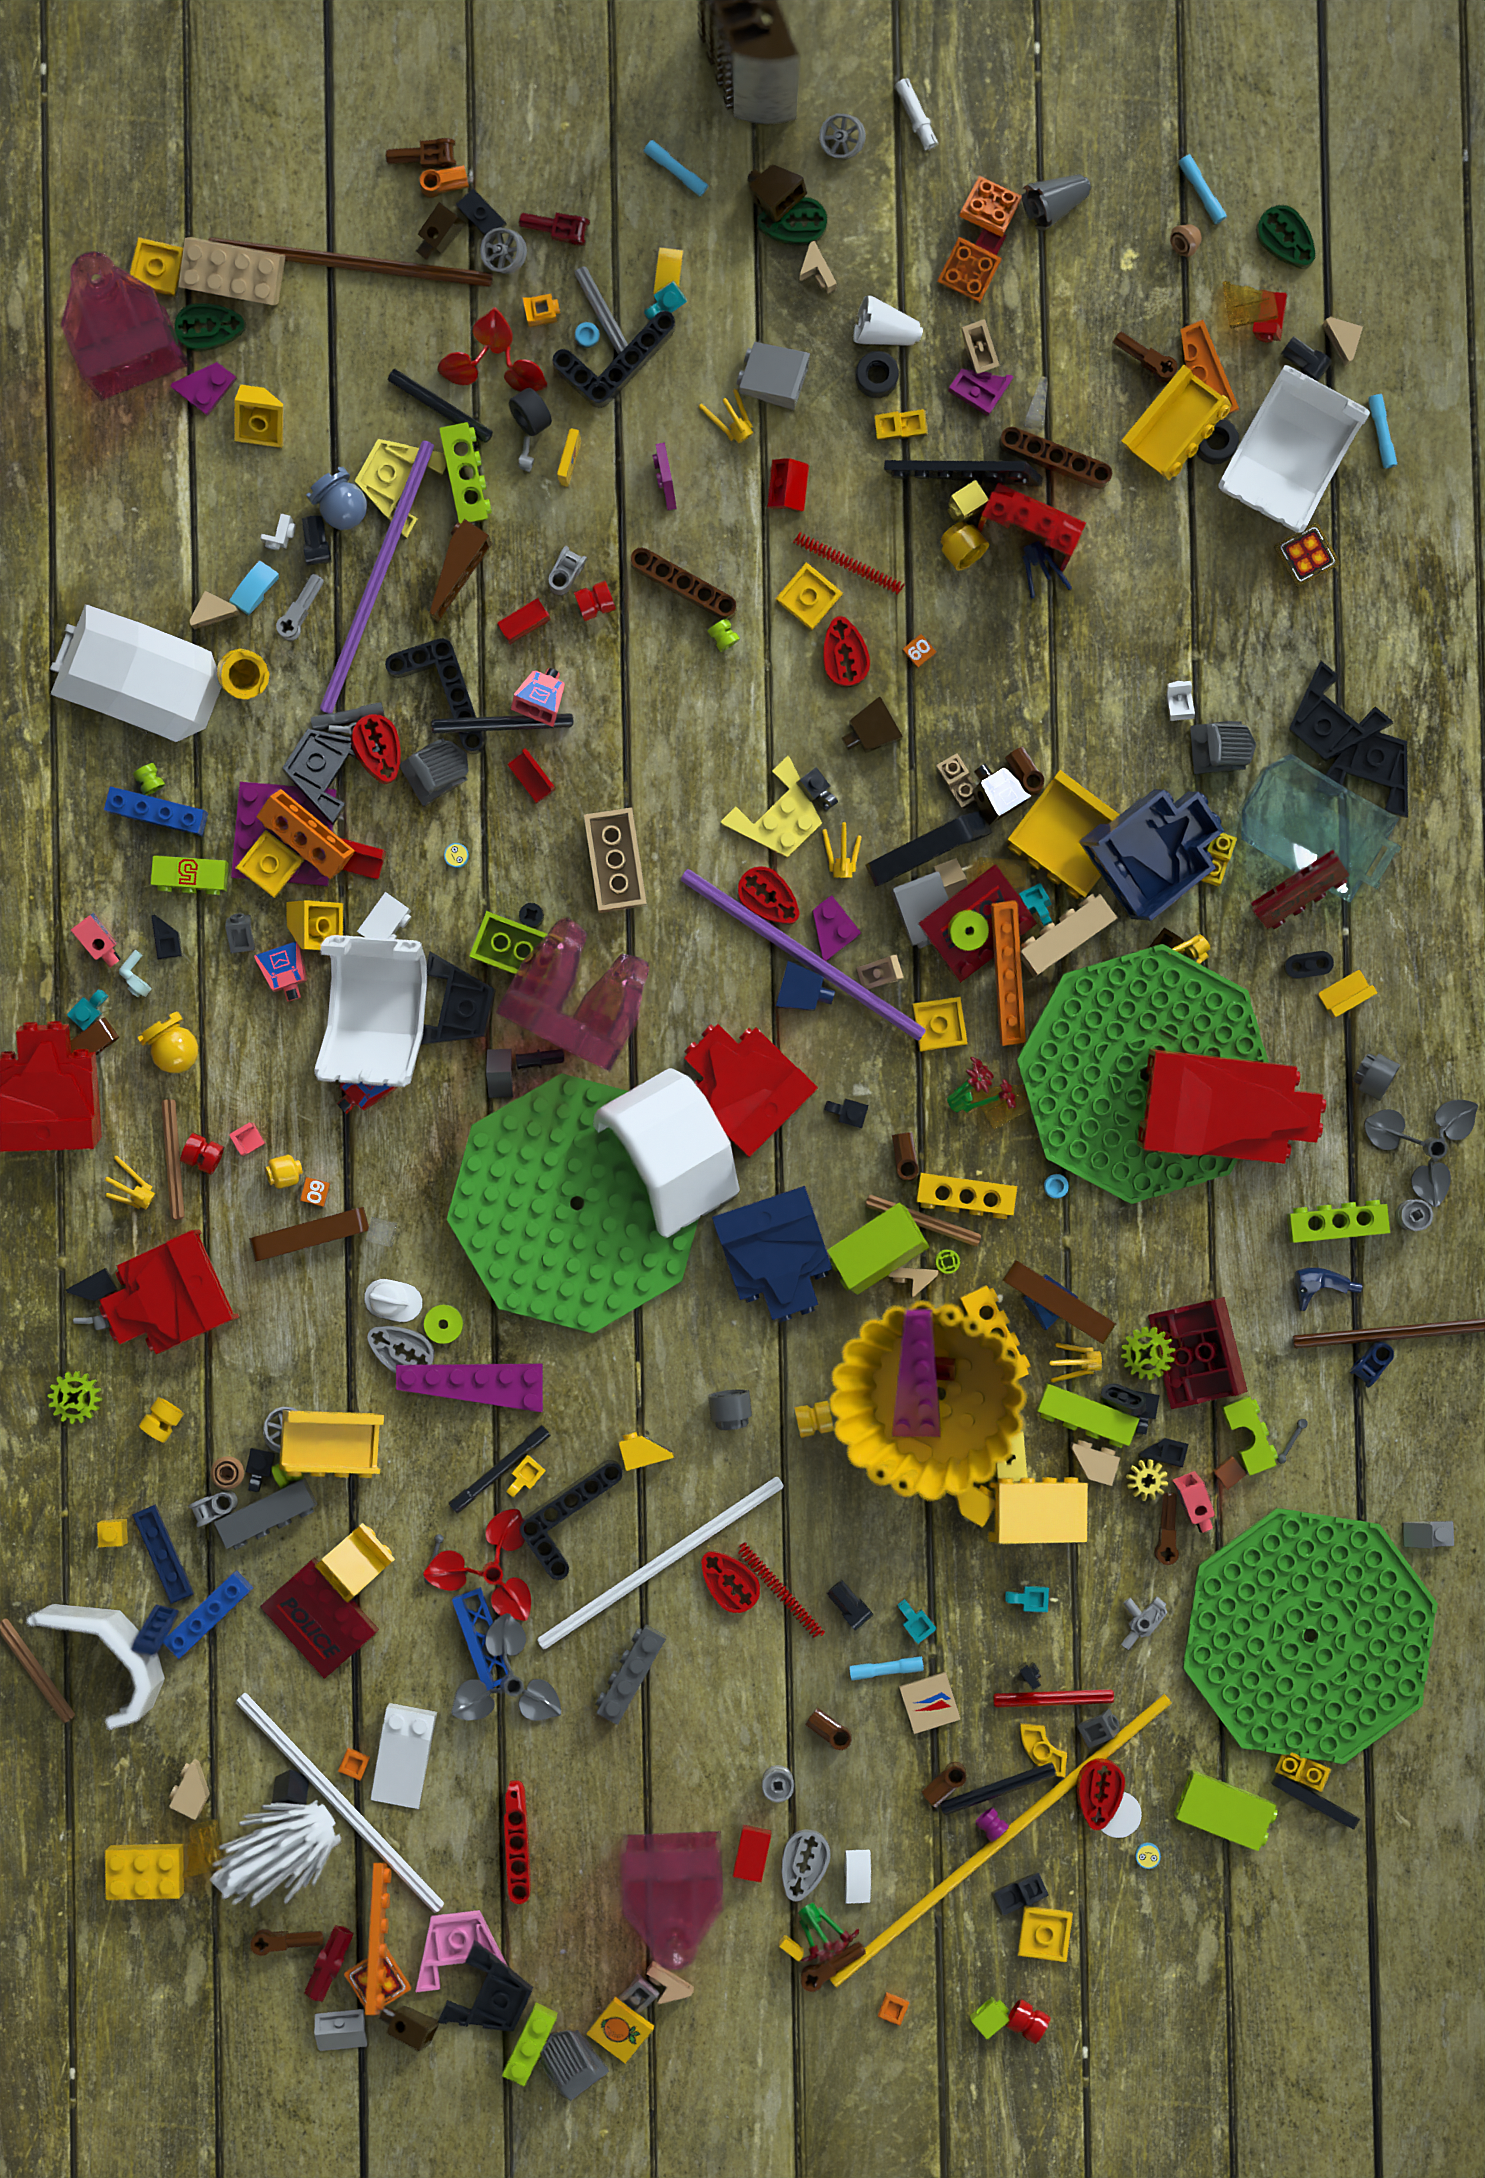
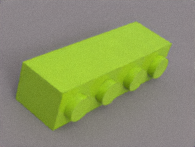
M1048 1383L1044 1387L1036 1408L1038 1412H1041L1040 1417L1054 1422V1419L1057 1418L1064 1421V1427L1075 1431L1078 1427L1087 1430L1086 1435L1098 1440L1100 1436L1109 1438V1444L1122 1448L1123 1444L1130 1446L1139 1422V1418L1125 1414Z

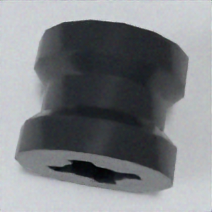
M527 903L521 907L519 918L525 926L536 928L542 924L544 913L539 905Z

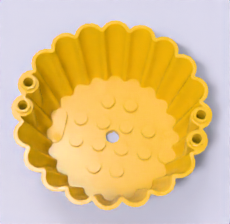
M919 1301L914 1303L909 1310H931L935 1357L955 1358L956 1378L955 1381L937 1380V1387H942L946 1391L944 1400H939L940 1437L892 1436L906 1309L899 1306L891 1307L884 1313L882 1321L872 1319L862 1325L860 1339H852L844 1345L842 1356L845 1362L835 1367L832 1373L833 1384L838 1390L832 1394L829 1401L830 1410L839 1418L835 1424V1435L842 1443L849 1445L848 1457L855 1466L867 1467L868 1477L873 1483L877 1485L891 1483L892 1489L900 1496L909 1497L917 1491L928 1500L939 1499L945 1491L954 1495H962L970 1489L972 1481L985 1482L989 1480L994 1474L995 1463H1002L1011 1456L1012 1443L1010 1439L1017 1437L1023 1429V1420L1017 1411L1022 1409L1026 1401L1024 1389L1016 1383L1020 1377V1366L1012 1357L1006 1356L1007 1344L1004 1338L995 1333H988L987 1325L981 1317L976 1315L963 1317L961 1310L952 1304L942 1305L936 1310L929 1302Z

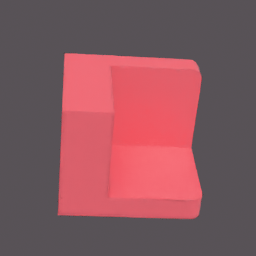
M252 1122L229 1134L241 1156H246L266 1144Z

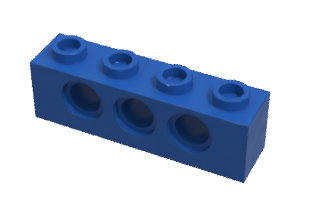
M111 786L104 810L111 814L198 836H203L208 812L202 809Z
M238 1570L235 1571L166 1637L163 1643L180 1659L254 1587Z

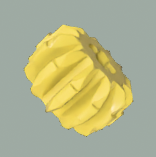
M1151 1459L1148 1460L1146 1467L1144 1462L1139 1460L1140 1469L1133 1465L1130 1467L1135 1472V1475H1126L1127 1479L1134 1480V1482L1127 1484V1487L1129 1489L1136 1487L1132 1495L1137 1497L1141 1493V1500L1146 1501L1148 1493L1152 1500H1156L1155 1491L1161 1495L1164 1494V1491L1159 1486H1168L1167 1481L1161 1480V1478L1167 1476V1472L1158 1473L1162 1465L1158 1463L1153 1468V1460ZM1147 1474H1151L1149 1477L1153 1479V1482H1149L1147 1486H1144L1145 1483L1141 1481L1142 1477L1146 1478Z

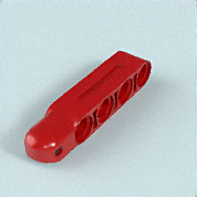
M513 1780L510 1781L505 1795L506 1814L504 1817L507 1886L511 1902L523 1904L528 1900L531 1893L528 1814L525 1787L521 1781ZM519 1812L522 1815V1821L514 1823L509 1817L510 1813ZM519 1836L523 1839L524 1844L521 1847H515L511 1844V1838ZM521 1861L525 1865V1869L517 1872L512 1868V1863ZM518 1885L523 1886L526 1889V1894L524 1896H517L513 1888Z

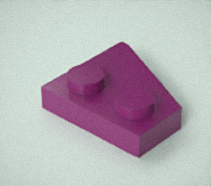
M215 362L173 382L170 387L208 416L237 380V377L221 364Z
M961 369L950 385L948 392L986 416H989L1013 380V376L1007 374L1005 377L992 375L991 372L976 374L973 370Z
M664 442L655 444L657 454L652 456L655 469L660 468V473H656L658 487H663L667 510L677 509Z
M832 895L813 909L822 959L824 961L830 959L861 934L860 930Z

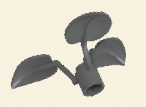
M1452 1100L1442 1104L1434 1116L1437 1125L1442 1127L1439 1130V1138L1430 1137L1425 1141L1402 1134L1405 1129V1120L1399 1112L1392 1109L1380 1110L1367 1117L1364 1121V1128L1370 1141L1375 1146L1384 1150L1395 1149L1399 1144L1400 1138L1423 1146L1424 1153L1430 1156L1431 1159L1428 1161V1166L1422 1165L1415 1169L1411 1177V1186L1420 1198L1433 1207H1438L1444 1200L1451 1182L1448 1167L1443 1163L1433 1164L1434 1161L1437 1162L1438 1159L1444 1157L1447 1153L1443 1132L1452 1140L1466 1138L1474 1127L1478 1104L1468 1100Z
M506 1613L498 1617L489 1627L485 1638L488 1652L493 1656L502 1655L508 1675L502 1678L500 1688L488 1691L486 1685L480 1680L471 1679L462 1683L454 1697L451 1711L453 1716L463 1720L482 1719L488 1716L495 1707V1702L490 1694H501L503 1692L512 1697L523 1693L518 1705L520 1712L527 1719L538 1721L561 1715L559 1697L547 1681L533 1679L528 1683L525 1690L522 1680L515 1676L511 1669L507 1654L511 1656L519 1654L526 1643V1635L522 1626L511 1614Z

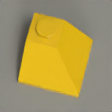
M240 384L234 404V441L282 448L283 403L265 388Z
M307 900L287 902V928L301 949L321 950V944L327 937L333 935L343 936V903Z

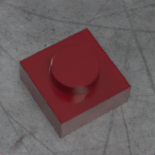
M983 228L975 245L998 255L1007 235L1004 234L1001 237Z
M935 1357L937 1380L955 1381V1358Z

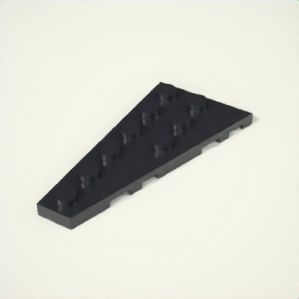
M884 461V470L895 479H905L908 476L917 479L967 481L968 484L976 480L979 485L982 482L994 485L1000 483L1002 485L1012 484L1042 487L1043 477L1026 461Z

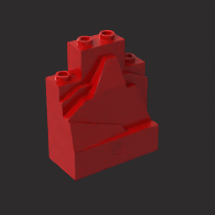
M998 483L990 496L977 529L981 533L987 519L1007 528L1013 523L1047 539L1045 545L1066 554L1060 570L1064 572L1082 535L1086 522Z
M61 1021L47 1022V1025H38L37 1022L23 1023V1026L16 1030L18 1054H15V1051L0 1053V1152L94 1149L102 1138L96 1052H89L88 1049H76L74 1053H71L69 1024L62 1025Z
M711 1024L701 1034L704 1038L698 1044L693 1042L684 1051L687 1054L684 1059L704 1078L701 1082L697 1079L694 1083L706 1097L725 1134L750 1158L818 1087L757 1027L753 1030L748 1028L739 1037L742 1041L738 1044L719 1024L715 1027Z
M200 1229L190 1230L166 1241V1243L116 1265L118 1281L121 1285L125 1284L126 1288L100 1299L101 1305L99 1306L103 1318H108L111 1325L109 1332L114 1341L123 1344L143 1334H147L148 1337L145 1340L151 1352L155 1351V1354H160L240 1318L238 1313H233L199 1237L202 1234Z

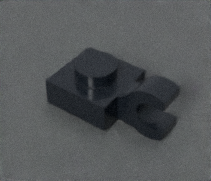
M817 767L796 782L811 802L816 798L825 812L838 803L837 798L832 793L826 791L831 786Z
M845 1099L843 1105L826 1101L824 1110L839 1114L838 1122L862 1129L869 1105Z
M1137 1391L1146 1397V1410L1144 1413L1137 1415L1139 1422L1135 1433L1146 1435L1148 1418L1156 1419L1160 1395Z
M255 1448L250 1449L245 1471L252 1473L248 1491L260 1492L263 1476H271V1467H273L275 1458L274 1452Z
M1026 1662L1018 1666L1019 1674L1024 1681L1028 1682L1033 1691L1041 1686L1038 1681L1041 1678L1040 1670L1034 1662L1030 1666Z

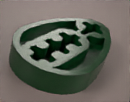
M803 197L777 223H772L771 228H766V224L762 223L766 221V217H769L767 214L762 212L758 217V228L763 234L779 242L791 245L806 246L810 245L813 241L816 243L823 237L827 228V214L824 207L817 200L809 197ZM791 216L795 217L796 221H800L802 216H806L807 220H813L814 216H818L819 220H823L819 223V226H814V222H808L807 226L803 227L801 222H797L795 227H790V223H786V221L790 220Z
M1286 205L1272 206L1262 214L1256 229L1260 244L1270 254L1289 265L1299 268L1309 267L1316 257L1315 246L1311 232L1300 214L1292 207ZM1268 215L1271 218L1274 216L1277 217L1276 224L1279 227L1282 225L1285 226L1284 233L1287 236L1290 234L1293 235V243H1291L1290 241H1287L1285 243L1283 241V238L1285 237L1282 232H1279L1278 234L1275 232L1277 226L1274 223H1271L1270 225L1267 223L1269 219ZM1299 251L1302 253L1307 251L1309 253L1308 261L1306 259L1302 261L1299 259Z
M209 303L189 304L178 313L175 319V333L178 339L186 348L193 351H206L222 347L234 341L246 329V323L240 314L229 308ZM233 319L240 323V325L236 326V330H232L231 326H227L232 324ZM208 321H212L216 325V327L212 328V332H209L207 328H201L200 332L197 333L192 328L188 329V333L185 334L180 329L184 327V323H188L190 327H195L196 322H200L202 326H207Z

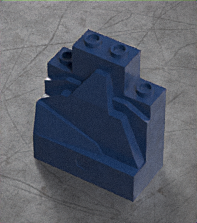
M1153 789L1112 822L1098 825L1078 841L1130 919L1153 920L1216 868L1212 863L1213 858L1211 854L1203 848L1223 833L1224 829L1220 825L1222 823L1221 819L1216 813L1211 811L1208 806L1209 802L1202 793L1188 791L1173 803L1174 799L1169 792L1164 789Z
M805 1186L712 1217L740 1300L745 1299L746 1303L760 1299L759 1294L764 1293L772 1320L777 1319L778 1323L792 1319L791 1314L798 1311L801 1312V1315L815 1311L814 1306L819 1304L810 1277L814 1276L815 1280L829 1275L828 1271L832 1270V1266Z

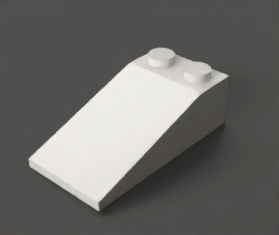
M389 1703L386 1708L371 1800L419 1809L437 1712Z

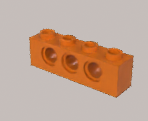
M282 789L268 798L256 816L266 828L276 833L285 844L294 848L303 859L308 860L322 875L327 876L329 879L342 871L355 850Z

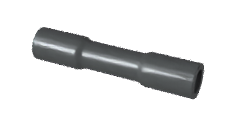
M382 702L352 710L327 713L310 718L313 730L318 731L327 729L329 725L336 726L358 721L367 715L385 716Z

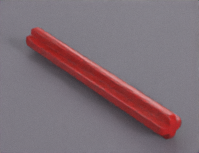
M1111 1689L995 1693L993 1695L995 1707L1114 1703V1692Z

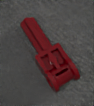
M557 212L554 219L527 213H521L519 217L520 227L551 233L552 240L577 246H585L586 244L584 237L586 228L590 225V220L585 217Z

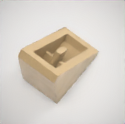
M1329 317L1322 326L1343 365L1346 367L1354 358L1363 326Z
M985 319L961 327L964 348L976 374L1000 366Z
M204 591L189 622L194 629H198L238 616L240 612L235 605Z
M957 858L934 866L935 872L939 871L948 899L968 885L967 878Z

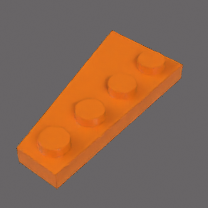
M1204 320L1182 328L1181 336L1186 367L1192 371L1194 376L1221 396L1224 395L1229 399L1232 406L1228 415L1238 411V404Z

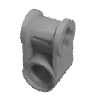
M567 546L563 548L549 575V587L554 594L564 595L570 590L576 577L582 571L587 557L578 556L569 551ZM557 577H562L566 580V584L562 587H557L553 584V581Z
M225 1490L191 1503L188 1507L194 1512L198 1528L234 1510L238 1499L234 1492ZM221 1496H225L230 1500L229 1508L226 1509L220 1505Z

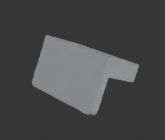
M364 2009L315 2014L314 2035L318 2050L366 2047Z

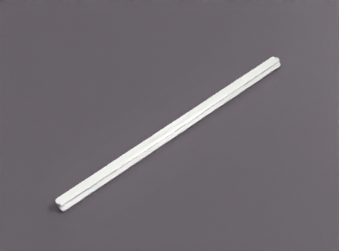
M774 1477L538 1638L540 1646L543 1649L548 1648L784 1487L779 1477Z
M242 1694L236 1700V1704L432 1912H438L443 1907L444 1902L248 1694Z

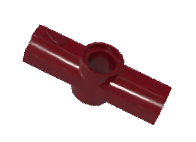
M338 1925L334 1926L325 1948H322L313 1968L315 1970L305 1988L304 1994L308 1998L320 2002L324 2001L333 1979H336L343 1964L344 1954L354 1935L348 1928Z

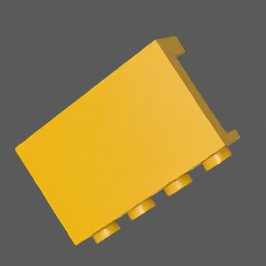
M1183 365L1121 442L1126 449L1170 481L1173 476L1175 477L1181 472L1185 461L1196 454L1199 444L1204 438H1208L1213 433L1214 426L1218 421L1228 415L1232 405L1226 396H1221L1194 376L1192 371Z
M283 1410L279 1469L287 1471L286 1475L301 1476V1472H311L310 1476L325 1477V1472L334 1473V1477H349V1473H358L360 1478H373V1474H380V1469L377 1468L379 1426L384 1424V1415L378 1413Z
M1043 1477L1042 1482H1035V1478H1020V1482H1013V1478H998V1482H990V1488H995L996 1490L995 1532H988V1542L999 1544L1087 1542L1088 1483L1078 1482L1077 1477H1064V1482H1057V1478Z

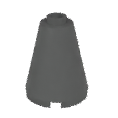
M1081 174L1029 183L1023 187V189H1026L1025 193L1022 194L1023 207L1029 220L1034 219L1037 222L1035 227L1038 230L1049 229L1089 196L1091 184Z

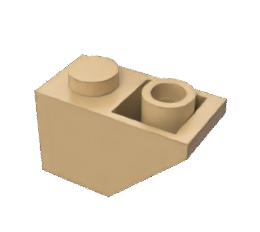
M1078 1440L1077 1444L1071 1442L1070 1448L1085 1476L1090 1480L1112 1486L1120 1461V1457L1115 1455L1116 1451L1101 1447V1451L1091 1448L1092 1443Z
M194 1759L191 1764H185L180 1774L183 1780L180 1786H174L169 1796V1799L172 1800L169 1807L196 1820L210 1792L200 1762Z

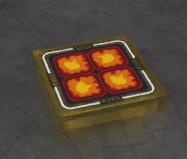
M1318 522L1306 527L1303 532L1295 533L1274 545L1297 588L1341 564Z

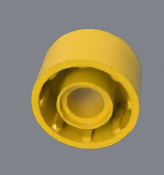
M958 522L950 527L941 537L942 552L957 571L966 569L974 564L989 548V543L973 524L968 525L964 522Z

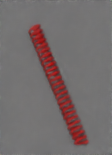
M801 532L793 541V543L796 542L797 546L801 544V548L805 546V550L809 549L810 552L814 550V554L818 552V556L822 555V558L827 556V561L831 559V563L835 561V564H839L840 567L844 565V569L848 568V571L852 570L853 573L857 571V576L861 574L863 578L866 575V580L870 578V582L874 580V584L878 583L879 586L883 584V588L891 589L892 593L896 590V595L900 593L905 585L903 583L900 587L901 581H899L895 586L897 580L894 579L891 583L892 577H890L887 581L888 574L883 578V572L878 577L879 570L874 575L875 568L871 572V566H868L866 569V564H864L861 568L862 562L856 567L858 560H855L852 565L853 557L849 562V555L844 559L845 553L839 558L841 552L838 551L835 556L836 549L831 553L832 547H829L826 552L828 546L825 545L822 549L823 542L817 548L819 540L813 546L815 539L813 538L809 543L810 536L804 542L806 534L800 540Z
M747 1542L739 1545L742 1548L738 1554L745 1551L741 1558L746 1555L748 1556L744 1561L752 1558L748 1565L756 1561L751 1566V1569L757 1565L758 1567L754 1572L761 1569L757 1576L764 1573L760 1580L767 1577L764 1583L771 1580L767 1587L774 1584L770 1591L778 1587L773 1594L778 1593L780 1590L782 1591L777 1595V1598L785 1594L780 1599V1602L788 1597L783 1605L791 1601L786 1609L793 1606L790 1613L794 1610L796 1612L793 1616L800 1613L796 1620L804 1616L799 1623L807 1620L803 1627L811 1623L806 1628V1631L815 1626L809 1632V1634H812L818 1630L812 1638L819 1634L823 1636L825 1630H821L822 1627L818 1626V1623H814L815 1619H811L812 1615L808 1616L809 1612H805L802 1604H799V1601H795L796 1597H792V1593L788 1594L789 1590H785L786 1586H782L783 1583H779L776 1575H773V1572H769L770 1568H766V1564H763V1561H759L760 1557H756L757 1553L753 1554V1550H750Z

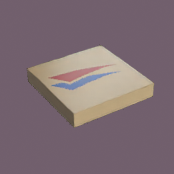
M946 1672L899 1686L914 1734L960 1720Z

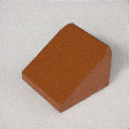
M1229 1456L1213 1470L1214 1474L1228 1490L1247 1475L1233 1456Z

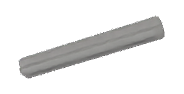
M585 266L580 267L575 271V276L616 352L620 354L628 344L589 271Z

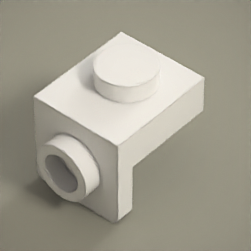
M281 514L275 537L261 534L260 539L263 543H266L265 547L274 550H279L280 547L287 548L289 538L294 536L296 524H293L291 516Z
M1176 681L1167 684L1166 701L1170 721L1194 719L1195 711L1191 695V681Z

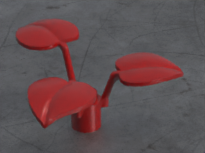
M496 307L479 318L473 326L474 337L479 343L485 345L477 358L471 362L468 354L453 352L446 355L437 367L439 374L452 383L464 386L470 385L478 377V370L474 366L479 363L487 350L490 349L496 354L505 352L506 364L509 370L505 372L504 379L511 388L520 392L526 388H531L537 392L546 388L548 384L542 370L536 363L526 359L517 360L514 364L511 363L510 345L513 341V333L506 319Z
M504 1510L489 1521L485 1532L486 1540L490 1544L497 1545L494 1562L486 1563L482 1571L468 1567L464 1568L465 1560L463 1556L456 1551L446 1550L437 1554L424 1570L423 1576L435 1587L453 1591L465 1585L466 1575L464 1572L483 1576L488 1584H500L501 1586L496 1588L491 1595L493 1609L501 1616L509 1613L514 1619L526 1621L531 1610L530 1590L527 1584L518 1577H511L504 1583L502 1581L503 1571L499 1565L501 1547L506 1551H514L525 1542L519 1529V1523L522 1519L520 1510Z

